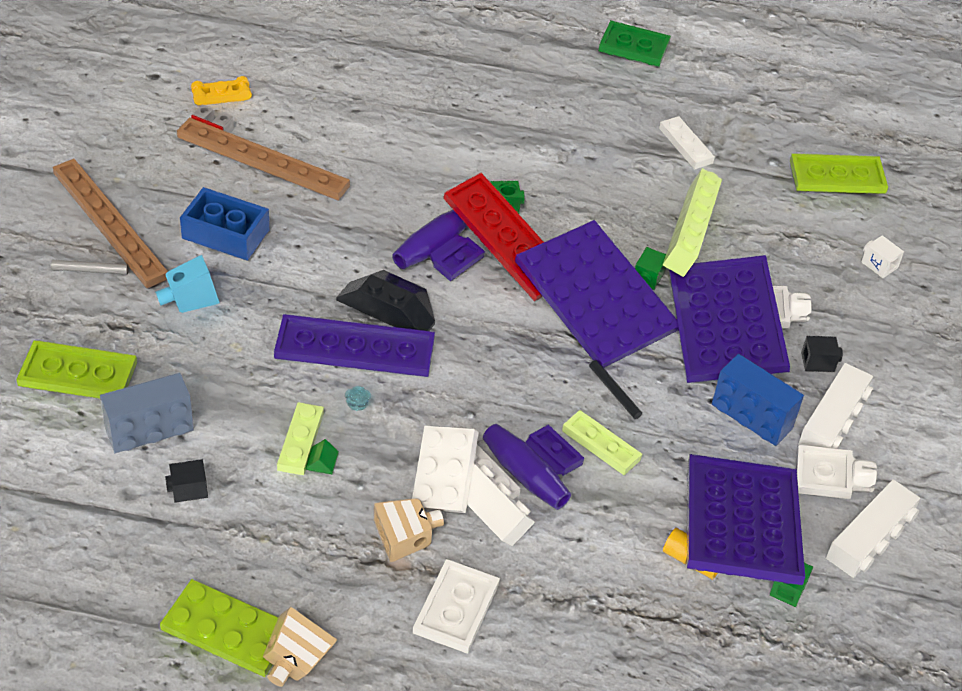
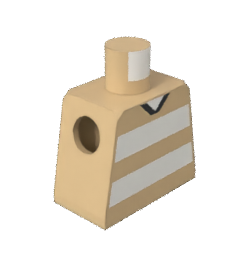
M417 498L374 504V523L390 562L428 547L431 544L432 528L444 525L441 511L438 509L425 513L421 501Z
M288 608L279 616L263 654V657L274 665L267 678L270 682L280 687L285 684L289 676L294 680H300L313 669L335 644L337 639L294 608Z

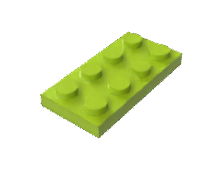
M791 153L790 164L797 191L887 193L888 184L880 156Z
M33 340L16 380L20 387L100 399L101 394L129 386L137 365L136 355Z
M193 579L190 580L160 622L162 631L260 676L266 677L273 666L263 657L278 617Z

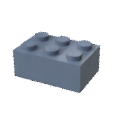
M181 373L100 395L105 430L114 454L194 431L191 398Z

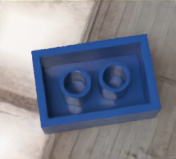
M203 187L180 216L182 239L248 261L270 230L269 209Z
M737 354L720 371L712 405L738 421L742 426L758 434L762 439L777 446L793 429L804 395L745 357Z

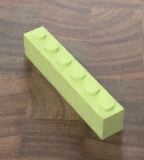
M703 168L688 189L663 262V266L683 277L698 258L722 179L715 173Z

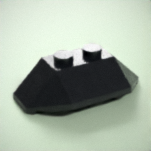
M381 270L349 282L336 297V301L396 328L430 331L435 325V318L427 289L386 270Z

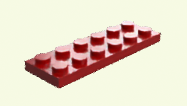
M479 173L446 191L443 199L534 302L543 297L515 262L517 254L542 244L544 241L482 173Z

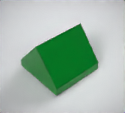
M326 439L312 446L306 470L333 475L339 451Z

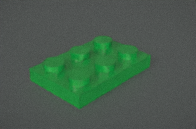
M610 20L599 44L598 51L660 67L671 36Z

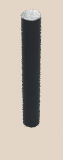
M597 360L592 361L589 364L591 370L634 419L640 418L642 411Z

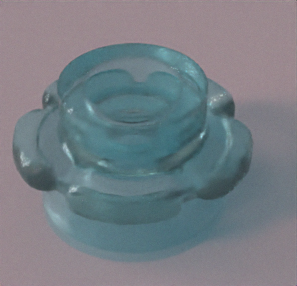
M355 386L346 391V403L352 410H363L367 407L371 394L368 390L365 391L364 387Z

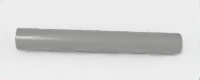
M65 260L51 261L52 270L128 274V264Z

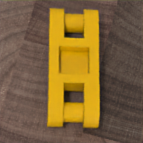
M240 76L232 81L204 84L201 81H194L191 84L193 100L196 105L245 101L252 97L249 81L245 76Z

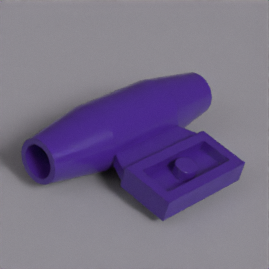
M452 209L437 216L411 234L392 254V258L400 269H406L430 257L433 267L449 281H452L484 257L485 251L469 237L459 236L467 225Z
M498 424L491 425L485 431L483 440L499 463L530 493L556 510L561 509L567 504L571 498V493L558 475L562 474L564 476L582 466L584 457L549 424L531 433L526 442Z

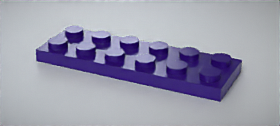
M283 314L274 349V359L429 377L435 332Z

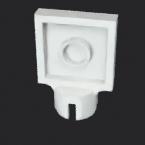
M773 286L782 328H790V322L809 321L810 317L807 315L811 313L812 303L811 300L804 299H811L810 294L790 293L787 286Z
M798 445V492L800 494L851 499L853 491L873 492L875 488L872 485L876 483L877 471L871 468L877 469L876 462L857 460L853 457V451Z

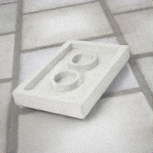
M424 426L412 499L417 498L421 501L424 510L434 511L439 509L445 512L466 513L479 434L477 430Z
M446 559L413 626V634L468 654L499 586L500 578Z

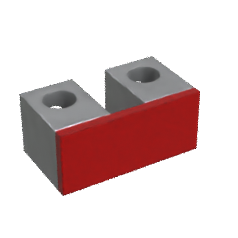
M203 104L191 115L192 119L228 133L234 129L233 116L221 112L214 119V109Z

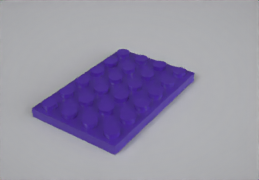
M595 220L516 255L515 262L592 360H597L603 368L678 331V322L675 316Z
M766 255L693 263L684 277L669 269L687 383L718 380L720 371L737 354L745 357L770 374L790 372L788 353Z
M689 454L687 568L803 585L805 566L797 469Z

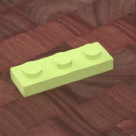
M297 403L277 462V471L298 475L305 474L312 446H314L324 414V407Z
M581 410L563 424L562 432L623 475H626L641 461L642 453Z

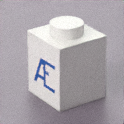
M880 236L865 245L861 262L884 278L898 269L904 251L884 236Z

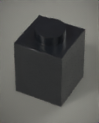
M806 336L801 351L805 371L835 372L838 362H841L843 357L842 347L838 346L837 337Z
M203 459L169 464L170 475L165 476L167 493L173 492L174 503L208 498Z

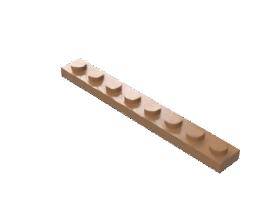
M190 117L177 130V137L338 201L350 187V180Z
M71 159L53 166L54 175L126 264H128L146 288H150L166 281L165 274L168 271L75 159Z

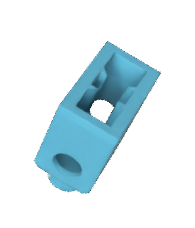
M202 255L168 271L165 275L169 287L155 291L160 306L175 301L179 312L182 313L220 303Z

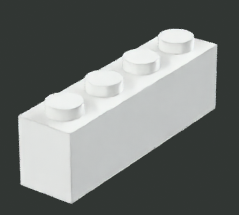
M844 363L805 425L798 445L839 449L844 438L841 436L842 433L848 434L854 422L851 418L859 416L864 405L861 403L862 400L868 401L873 391V387L870 386L873 376Z
M475 454L467 505L503 542L513 546L535 523L528 515L531 510L522 501L518 500L515 502L510 497L513 492L503 482L498 484L493 479L495 473L485 464L480 466L475 461L478 458Z
M893 479L832 542L826 559L852 578L861 570L866 572L874 561L873 557L876 554L881 556L890 543L888 541L891 538L897 539L905 527L904 524L906 522L910 524L919 513L916 507L921 498Z

